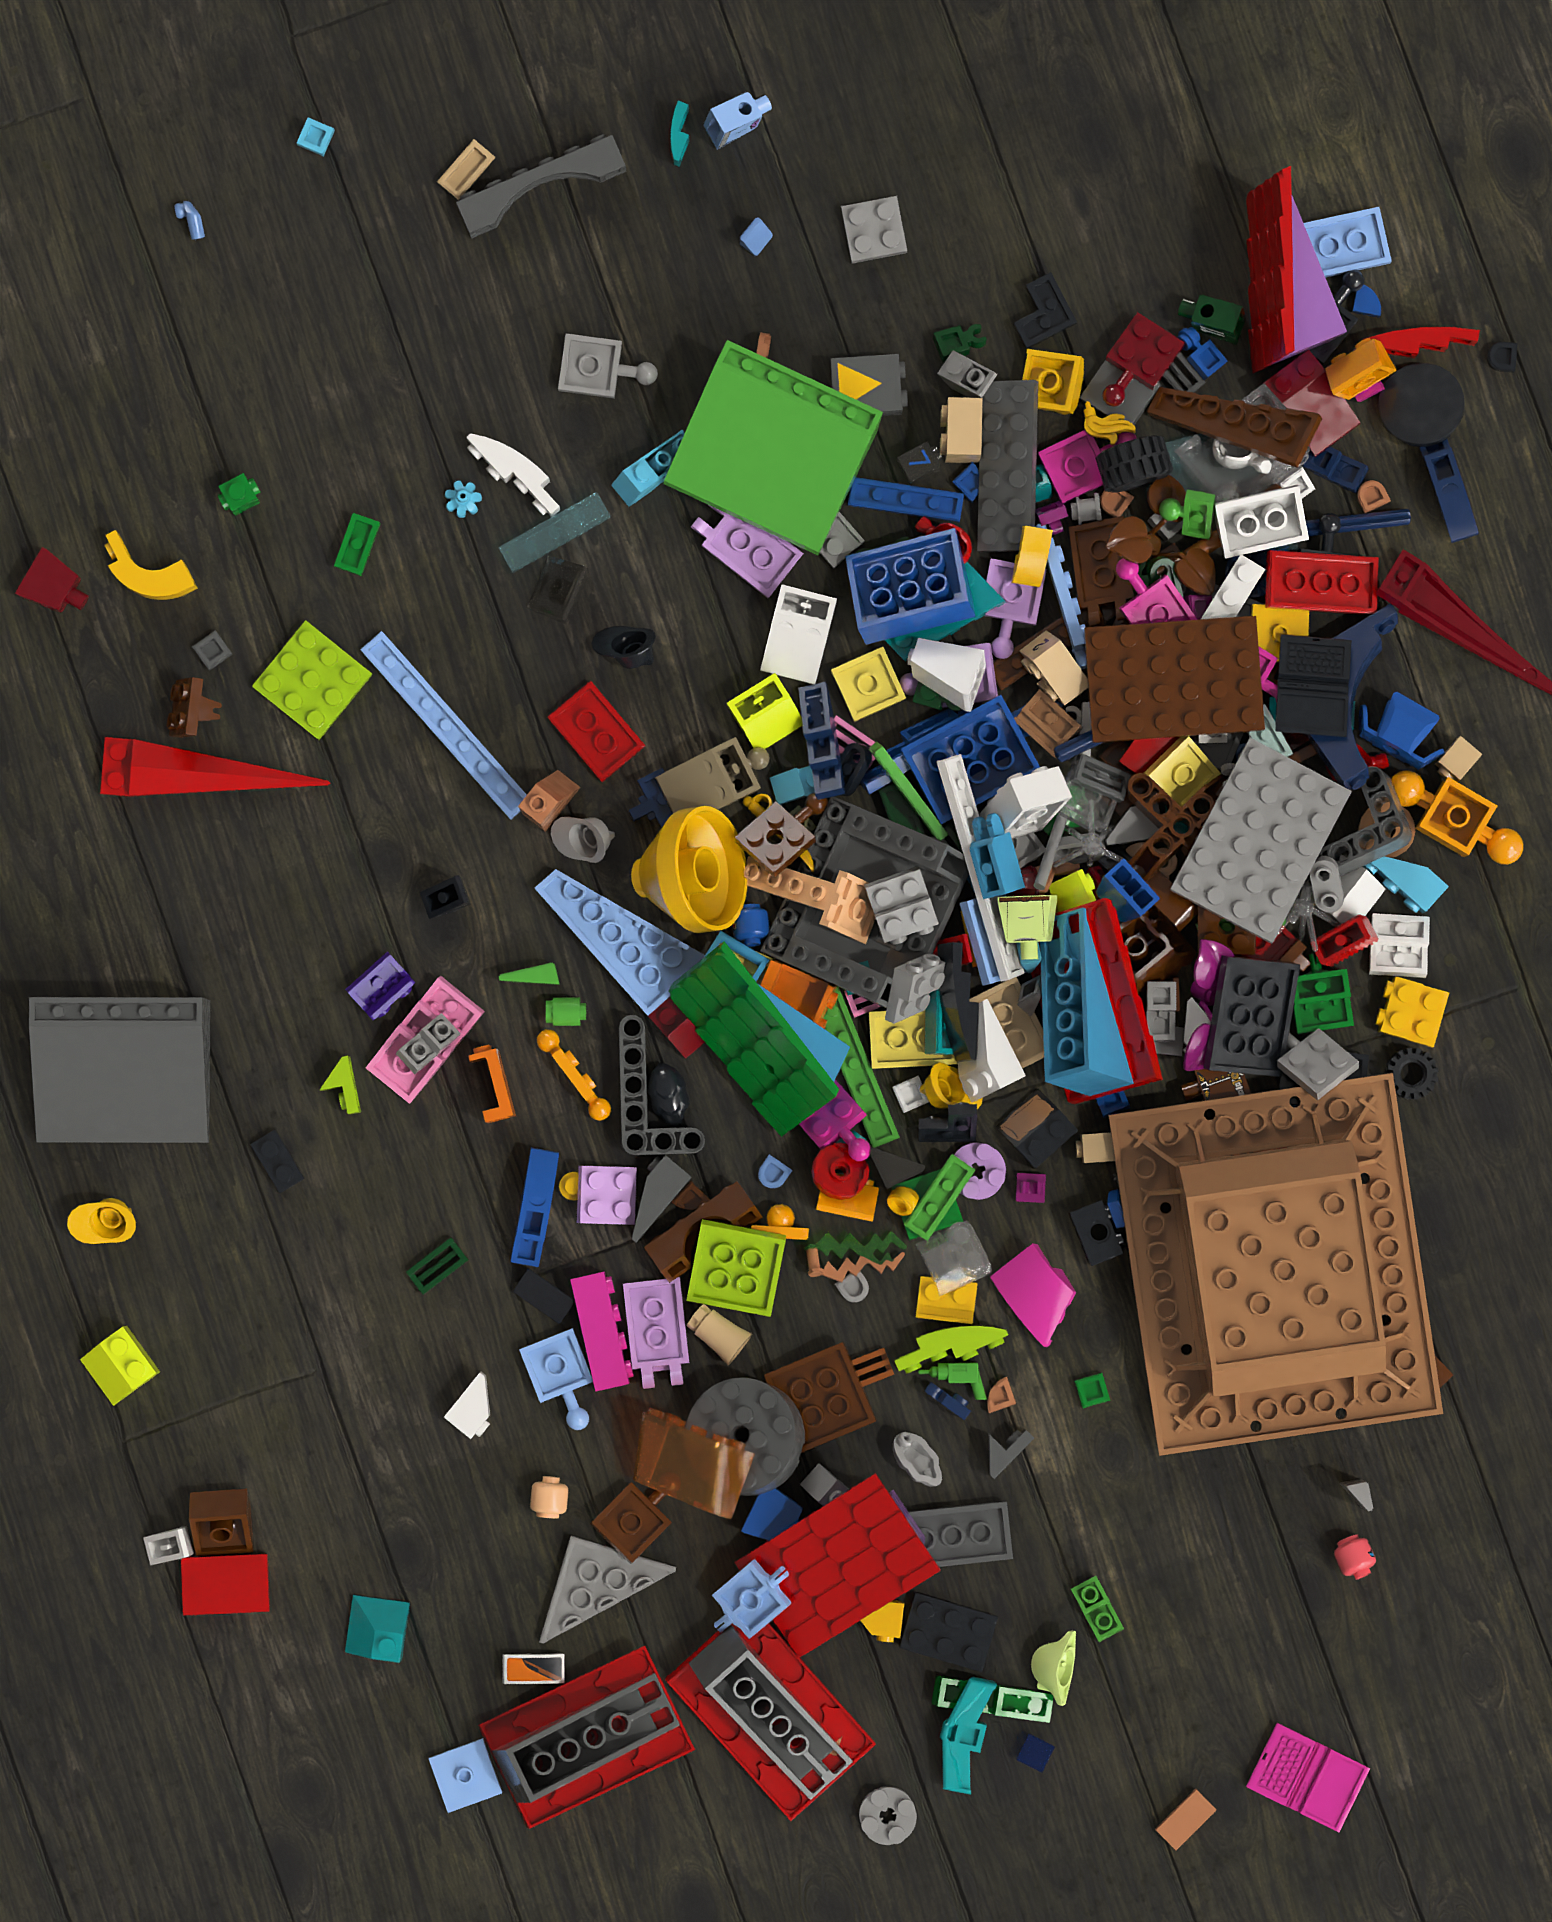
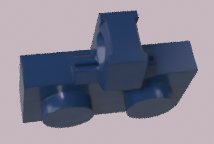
M663 768L637 780L644 795L638 798L641 803L640 805L628 810L633 822L647 815L649 821L656 818L662 828L673 814L655 777L665 773Z

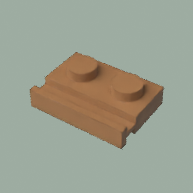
M1041 689L1022 708L1020 714L1014 718L1016 723L1053 757H1055L1054 748L1073 739L1083 728L1082 725L1060 705L1053 702Z

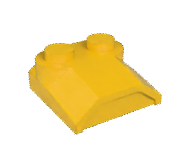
M1027 349V359L1022 380L1038 381V409L1055 411L1062 415L1073 414L1079 402L1084 377V359L1081 356Z

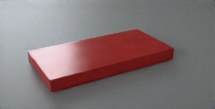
M1267 551L1265 608L1372 615L1377 612L1376 592L1378 590L1379 557Z

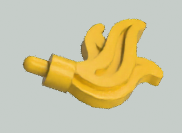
M1089 401L1085 402L1084 429L1090 436L1108 439L1111 445H1115L1118 441V433L1136 432L1135 426L1131 422L1124 420V415L1111 414L1105 418H1099L1096 416L1095 408L1091 407V403Z

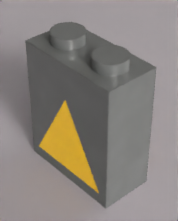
M899 354L831 358L832 389L882 411V416L902 415L903 407H907L908 402L907 390H901V379L906 378L905 362H899Z

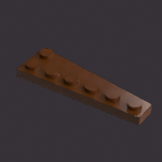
M1159 387L1147 410L1151 417L1296 468L1299 467L1322 421L1320 414L1290 408L1283 410L1272 408L1271 405L1266 404L1253 405L1241 400L1234 399V401L1219 399L1217 396L1198 395L1193 392Z

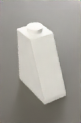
M918 638L915 649L911 648L908 655V665H911L913 678L964 711L971 712L986 669L984 650Z

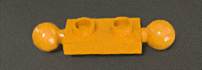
M547 1029L540 1032L537 1037L538 1047L544 1052L551 1053L552 1057L589 1104V1115L598 1121L606 1119L611 1112L609 1102L596 1096L592 1090L596 1087L595 1083L587 1073L583 1076L579 1073L576 1066L580 1063L571 1051L568 1050L564 1053L559 1046V1036L555 1031Z

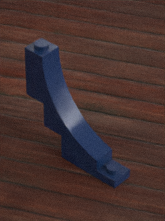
M1391 603L1332 638L1352 640L1347 737L1307 734L1309 742L1339 785L1349 790L1360 788L1369 778L1368 766L1359 752L1352 731V709L1359 683L1365 671L1382 650V642L1379 635L1391 632L1396 624H1398L1397 611Z

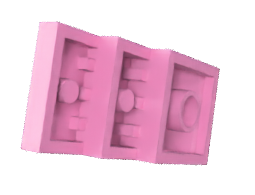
M439 976L403 1022L394 1030L367 1065L366 1069L410 1104L485 1011L446 979ZM442 1013L460 1032V1036L418 1073L414 1074L396 1055V1052L415 1037L423 1027Z

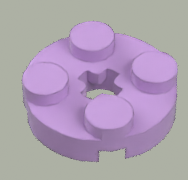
M970 1143L958 1149L954 1156L971 1167L974 1163L985 1167V1171L982 1172L983 1178L971 1177L960 1194L967 1198L980 1200L994 1195L1005 1181L1006 1166L1001 1154L988 1144Z

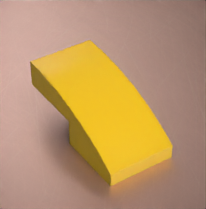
M1030 526L1022 527L1019 553L1015 556L1011 583L1034 587L1041 586L1053 530Z

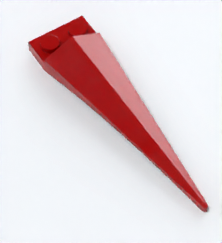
M105 737L100 794L133 797L328 786L331 783L328 780L141 740Z

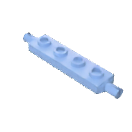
M1038 524L1035 526L1036 528L1047 529L1046 525L1041 526ZM1051 538L1047 566L1073 648L1072 654H1074L1076 663L1082 670L1087 668L1084 628L1086 627L1085 624L1079 625L1077 615L1081 614L1077 598L1071 599L1069 588H1073L1069 572H1063L1060 563L1065 561L1060 545L1055 546L1054 540Z

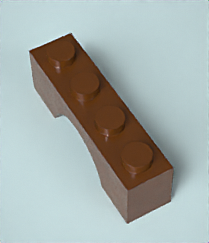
M736 1181L734 1184L723 1188L710 1201L702 1203L696 1211L686 1218L678 1220L672 1228L662 1235L654 1237L644 1248L670 1283L693 1267L692 1252L698 1241L702 1219L748 1228L761 1219L762 1215L738 1181Z

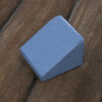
M757 217L740 236V245L754 256H757L771 240L772 232Z

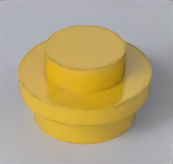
M578 1172L567 1173L560 1181V1192L568 1200H578Z

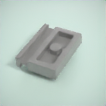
M839 512L820 554L834 569L846 558L845 556L850 555L865 540Z

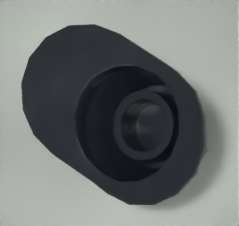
M613 626L598 632L593 637L591 644L597 654L614 657L622 667L633 669L653 664L652 645L655 642L656 635L653 630L647 628Z

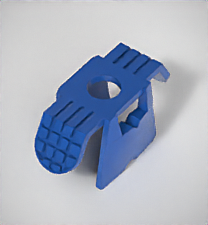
M1394 692L1391 700L1386 704L1376 732L1368 727L1367 706L1360 705L1359 736L1372 743L1373 746L1418 770L1445 754L1444 749H1440L1425 758L1413 753L1439 721V715L1404 695Z

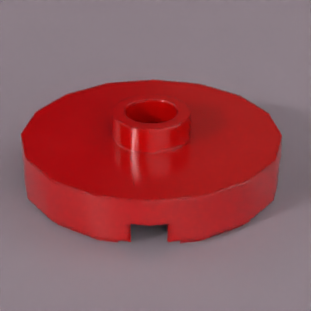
M841 1142L821 1149L813 1161L811 1171L813 1181L818 1189L828 1197L838 1200L850 1199L859 1194L868 1181L870 1171L866 1161L853 1160L848 1153L849 1146ZM835 1170L843 1171L844 1176H838Z

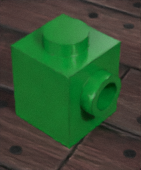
M244 473L219 486L222 494L218 495V498L225 511L231 509L235 516L260 503L256 495L261 492L253 477L247 479Z

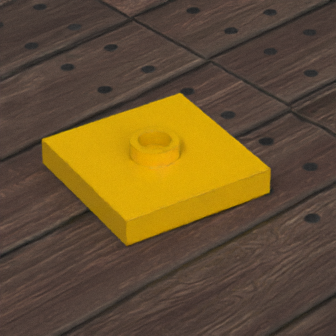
M1265 604L1251 605V616H1256L1258 645L1277 657L1276 663H1279L1281 634L1309 635V611L1265 608Z

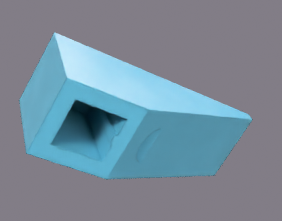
M683 430L624 469L611 486L629 507L664 481L685 434Z
M1385 856L1363 866L1372 875L1377 872L1384 879L1382 884L1394 894L1398 891L1406 898L1403 901L1404 904L1415 913L1418 910L1421 913H1425L1449 887L1428 867Z

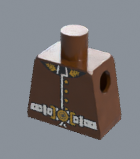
M1207 1069L1194 1070L1192 1073L1195 1081L1180 1085L1186 1102L1198 1097L1205 1101L1251 1094L1244 1073L1211 1071Z

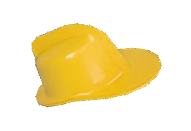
M944 1063L934 1064L930 1075H928L924 1084L919 1088V1091L926 1095L928 1101L935 1108L946 1109L948 1105L966 1102L977 1104L978 1109L982 1104L983 1098L971 1103L968 1095L963 1090L958 1068Z
M107 1198L97 1203L79 1205L73 1209L68 1217L67 1226L70 1234L83 1243H118L132 1237L136 1230V1221L131 1208H128L124 1202L115 1198Z

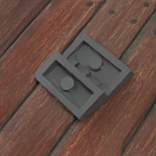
M1105 360L1080 396V399L1083 403L1089 401L1091 407H1094L1095 410L1106 417L1111 414H1122L1125 416L1124 420L1135 425L1162 385L1158 382L1152 391L1133 378L1124 390L1125 399L1123 403L1116 407L1109 406L1103 400V391L1108 385L1115 384L1123 371Z

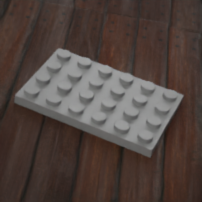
M1249 738L1175 878L1170 891L1272 944L1352 791L1262 743Z

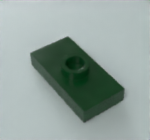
M895 784L878 789L889 820L924 834L918 815Z

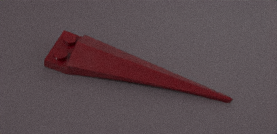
M1404 549L1401 551L1377 590L1376 595L1397 607L1400 614L1552 695V681L1531 665L1486 625L1441 580L1428 564Z

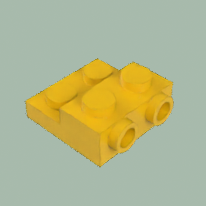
M1393 977L1392 982L1387 981L1383 997L1387 998L1385 1008H1380L1376 1017L1375 1024L1379 1025L1378 1032L1433 1048L1449 993L1424 986L1421 983Z

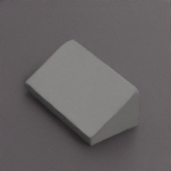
M1356 1479L1340 1483L1361 1508L1372 1511L1373 1504L1369 1484L1366 1481Z

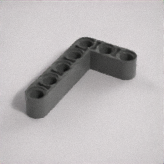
M1368 767L1369 778L1361 786L1375 823L1323 847L1318 857L1329 856L1333 858L1338 864L1340 877L1405 847L1411 841L1412 831L1392 780L1377 767ZM1380 777V783L1376 787L1371 788L1372 781ZM1390 802V808L1386 812L1381 813L1383 804ZM1400 827V833L1396 837L1391 838L1393 829ZM1370 839H1374L1372 848L1365 850L1366 843ZM1349 851L1347 859L1340 862L1341 854ZM1327 871L1319 872L1323 877L1329 875ZM1310 872L1297 896L1313 890Z
M636 1015L624 1017L619 1025L623 1148L632 1155L698 1153L705 1145V1137L697 1128L648 1129L646 1028L640 1017ZM630 1020H635L640 1024V1032L636 1036H629L625 1033V1024ZM633 1048L641 1053V1060L635 1065L628 1064L625 1060L626 1052ZM631 1077H637L642 1082V1088L637 1093H630L626 1089V1082ZM634 1105L639 1106L643 1112L642 1118L637 1122H631L626 1115L628 1108ZM693 1132L700 1136L701 1141L697 1148L689 1149L685 1146L684 1138L688 1133ZM662 1133L670 1135L672 1139L671 1146L665 1150L659 1149L655 1142L657 1136ZM632 1134H639L643 1138V1146L639 1150H631L627 1145V1139Z

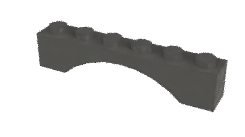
M605 134L597 136L590 140V145L583 148L574 146L567 149L562 157L555 160L553 157L546 158L538 163L539 167L529 171L527 168L518 170L512 174L513 178L504 182L498 179L487 184V189L476 193L474 190L460 196L461 200L457 201L456 204L471 239L497 228L511 205L527 191L540 184L566 178L588 179L601 183L627 172L626 165L613 136L606 137Z

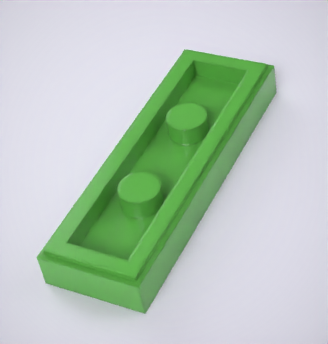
M951 1154L904 1223V1226L928 1241L975 1172V1169Z

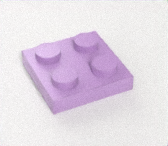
M579 1166L577 1223L635 1225L637 1168Z

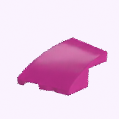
M1032 1243L990 1276V1278L1026 1328L1044 1347H1048L1052 1342L1050 1338L1057 1325L1062 1322L1065 1310L1071 1304L1076 1291L1063 1270L1052 1268L1038 1244Z

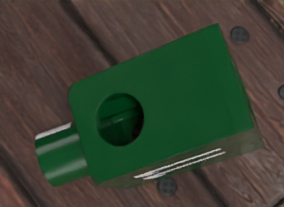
M1200 295L1197 303L1183 299L1178 310L1179 316L1191 319L1192 327L1196 331L1237 345L1246 321L1243 306L1205 295ZM1212 314V316L1205 318L1206 315Z

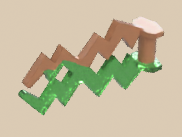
M892 1231L883 1242L875 1233L866 1246H862L851 1233L839 1244L828 1232L817 1244H809L804 1247L807 1253L808 1275L810 1277L822 1275L842 1283L847 1271L856 1277L865 1264H870L880 1274H882L886 1266L894 1271L905 1253H900L892 1260L887 1252L882 1260L879 1261L873 1255L874 1251L878 1249L881 1253H884L891 1242L903 1250H906L907 1246ZM851 1248L860 1256L856 1265L846 1258L837 1271L829 1261L824 1269L820 1268L818 1251L821 1250L827 1257L830 1250H832L842 1259L848 1249Z

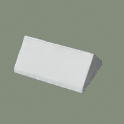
M1298 484L1214 503L1215 523L1225 559L1309 540Z

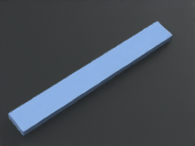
M381 631L361 651L512 820L521 812L518 806L527 796L526 793Z

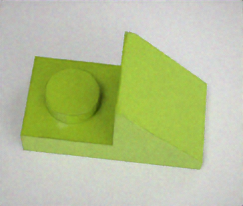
M344 1056L335 1066L320 1088V1091L342 1087L343 1092L339 1093L342 1110L347 1109L348 1114L360 1113L361 1108L350 1056Z

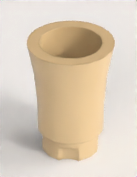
M704 1304L699 1307L687 1323V1327L693 1330L694 1334L714 1350L727 1365L731 1364L752 1336V1333L733 1324L714 1309L711 1311Z

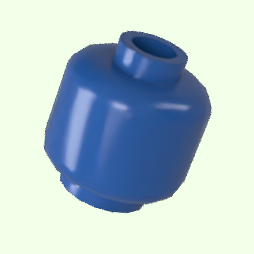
M744 904L739 917L732 924L733 937L740 942H744V945L748 947L761 945V940L766 939L770 931L768 912L762 909L760 904Z

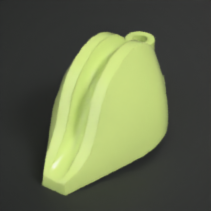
M1073 1630L1068 1631L1059 1641L1039 1647L1031 1661L1032 1673L1038 1681L1037 1688L1051 1692L1056 1703L1060 1706L1066 1704L1073 1674L1076 1631Z

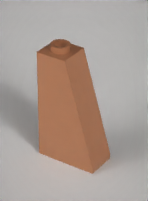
M557 770L536 783L519 804L518 808L525 817L546 832L580 787Z

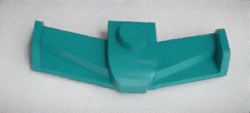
M977 1677L969 1678L950 1717L943 1722L940 1738L943 1751L944 1790L971 1795L970 1751L981 1752L987 1725L985 1722L978 1721L997 1686L995 1681Z

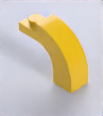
M116 530L106 535L109 543L105 544V547L112 560L118 559V561L108 566L115 577L134 593L150 599L167 600L181 597L198 589L183 560L161 570H146L134 563L120 534Z

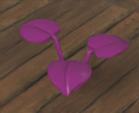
M1201 939L1198 957L1194 966L1195 981L1191 986V994L1200 1000L1199 1006L1203 1008L1211 1022L1212 1013L1208 1005H1214L1222 955L1234 956L1229 948L1219 942ZM1201 1024L1192 1033L1185 1051L1184 1070L1204 1069L1210 1031L1209 1024Z

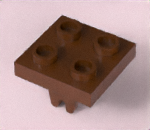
M195 677L179 679L172 685L170 700L173 701L172 712L167 717V729H170L169 736L177 738L196 736L198 721L220 719V715L214 713L213 709L221 708L222 704L201 696L203 679Z

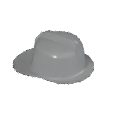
M560 817L554 821L551 827V837L558 851L569 858L597 863L603 859L605 851L608 849L611 840L615 837V833L609 831L602 820L594 817L584 819Z

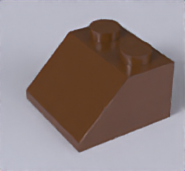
M247 1488L190 1493L189 1522L196 1557L253 1552L251 1506Z

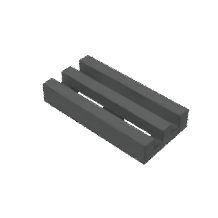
M1180 352L1176 359L1196 381V384L1192 385L1174 363L1169 368L1188 389L1187 392L1195 393L1206 382ZM1166 371L1163 378L1170 387L1175 390L1184 391Z
M1079 754L1076 759L1078 763L1073 769L1075 773L1071 776L1070 781L1117 802L1124 801L1131 774L1085 754ZM1086 764L1092 768H1095L1099 771H1102L1106 774L1123 780L1122 784L1108 778L1107 776L1084 768V765ZM1081 775H1084V776L1089 777V778H1091V779H1093V780H1096V781H1098V782H1100V783H1103V784H1105V785H1107V786H1110V787H1112V788H1114V789H1116V790H1119V792H1118V791H1115V790H1113V789H1111V788H1108V787H1106V786H1104V785H1101V784H1099V783H1097V782H1094V781H1092V780H1090V779H1087V778H1085V777H1083V776H1081Z

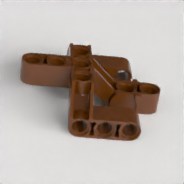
M1135 774L1128 782V799L1159 828L1141 846L1128 863L1160 897L1151 909L1178 933L1198 914V909L1191 901L1170 891L1173 883L1159 870L1179 850L1187 858L1223 789V782L1226 779L1222 774L1204 785L1182 807L1146 774ZM1140 783L1145 785L1148 791L1145 794H1137L1133 791L1132 787ZM1157 803H1162L1167 806L1168 811L1165 814H1158L1153 810V806ZM1198 803H1202L1208 807L1209 811L1205 814H1198L1193 807ZM1177 823H1184L1189 830L1184 834H1179L1175 832L1173 826ZM1164 843L1169 850L1163 854L1157 853L1153 849L1154 844Z

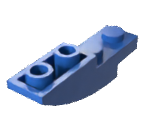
M532 1147L530 1149L510 1259L512 1263L539 1267L549 1219L559 1152Z

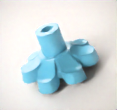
M461 481L454 482V490H446L445 498L450 499L446 504V509L449 512L457 509L456 515L459 518H464L467 510L472 515L477 513L478 507L474 503L480 502L482 495L473 492L476 486L471 482L467 483L466 486H463Z

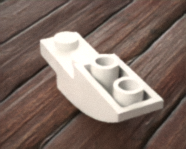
M469 434L466 437L470 443L467 449L477 460L482 457L489 464L486 470L496 481L501 478L507 483L515 476L517 479L513 483L523 494L529 492L535 498L532 504L542 515L548 513L553 517L560 511L559 505L543 489L550 482L549 477L528 458L513 448L493 439L475 434Z

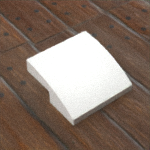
M1373 913L1371 925L1379 939L1378 942H1373V945H1370L1369 975L1426 978L1430 917Z

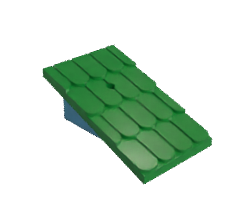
M725 941L672 983L668 991L672 1001L695 1025V1032L727 1066V1071L753 1100L752 1105L781 1137L837 1096L839 1088L834 1081L850 1046L760 986Z

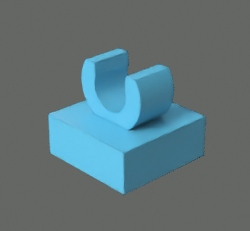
M307 118L297 145L324 157L335 130L332 127Z

